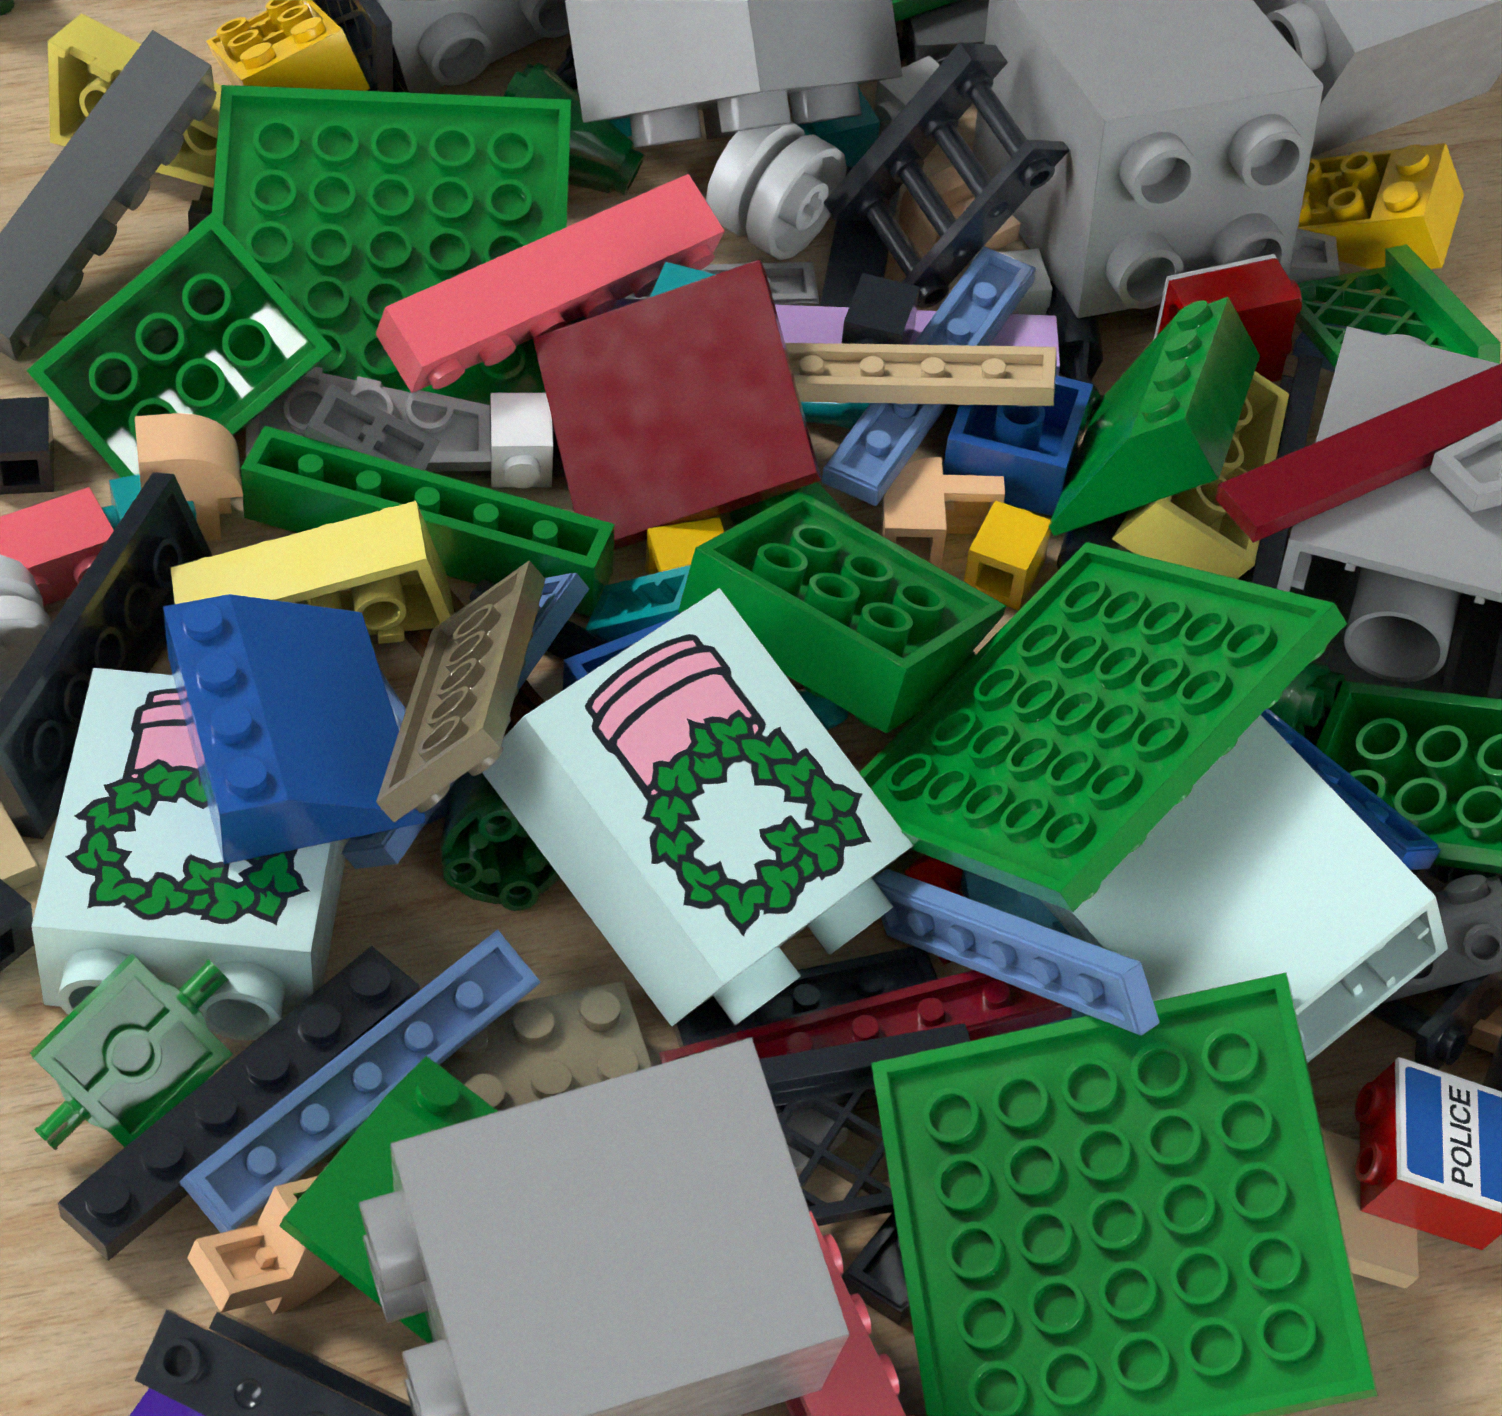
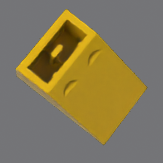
M270 0L265 5L266 11L248 20L245 17L232 19L216 30L217 36L206 41L232 85L367 91L370 89L342 28L312 0Z
M1446 143L1424 146L1414 144L1400 149L1377 152L1359 151L1350 155L1322 159L1310 158L1298 229L1336 237L1338 260L1368 269L1385 267V248L1408 245L1430 269L1443 268L1464 197Z

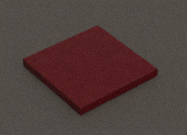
M760 259L533 338L574 513L615 524L614 550L646 540L648 528L709 519L822 481L766 270Z

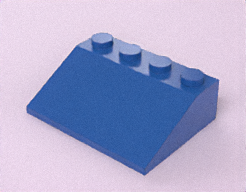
M232 594L163 607L168 659L224 864L425 823V812L419 813L415 808L396 822H393L376 803L399 729L362 612Z

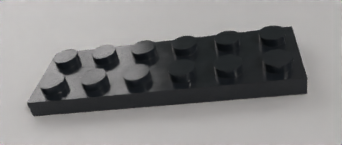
M158 472L151 474L0 701V800L18 832L23 837L43 839L58 816L93 668L149 673L167 645L163 607L175 604L171 567L213 556L174 474Z

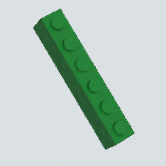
M268 426L263 427L241 467L244 518L300 533L325 524L344 521L377 512L384 508L416 501L447 576L477 585L483 579H489L498 583L529 560L544 578L577 573L589 590L574 612L589 617L592 616L605 585H608L613 574L615 524Z

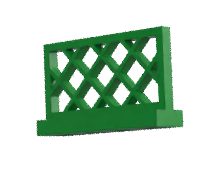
M1408 245L1385 248V267L1297 283L1302 296V309L1297 314L1295 323L1334 368L1337 365L1346 328L1326 325L1327 323L1386 335H1409L1422 340L1430 347L1500 364L1501 342ZM1379 289L1381 292L1378 294L1367 291ZM1311 301L1325 302V304L1316 303V302H1311ZM1343 306L1353 307V308H1358V309H1364V310H1363V311H1360V310H1355V309H1349V308H1344ZM1381 313L1400 316L1401 318L1382 315Z

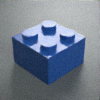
M1056 375L1054 406L959 405L947 439L943 475L1004 476L1005 504L1053 516L1084 436L1093 384Z

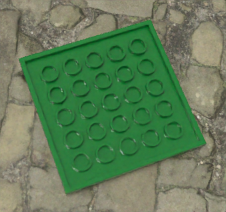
M221 85L212 212L334 349L331 354L315 367L322 368L324 374L357 380L359 376L381 381L383 387L410 392L376 336L385 307L567 227L571 100ZM533 339L516 346L514 352L499 363L486 366L482 361L465 369L459 379L446 387L434 389L432 385L420 389L422 391L490 405V412L491 393H546Z
M1086 542L859 774L901 828V832L913 844L910 849L1074 912L1083 902L1096 894L1103 880L1129 853L1135 851L1144 843L1147 834L1174 805L1182 802L1191 793L1193 785L1220 757L1235 747L1238 738L1264 710L1273 706L1281 698L1283 690L1310 662L1316 660L1324 653L1327 644L1347 622L1336 604Z
M1286 972L1153 1001L1160 1023L1143 1035L1130 1032L1088 1015L871 1063L927 1416H1280L1378 1396L1293 994Z

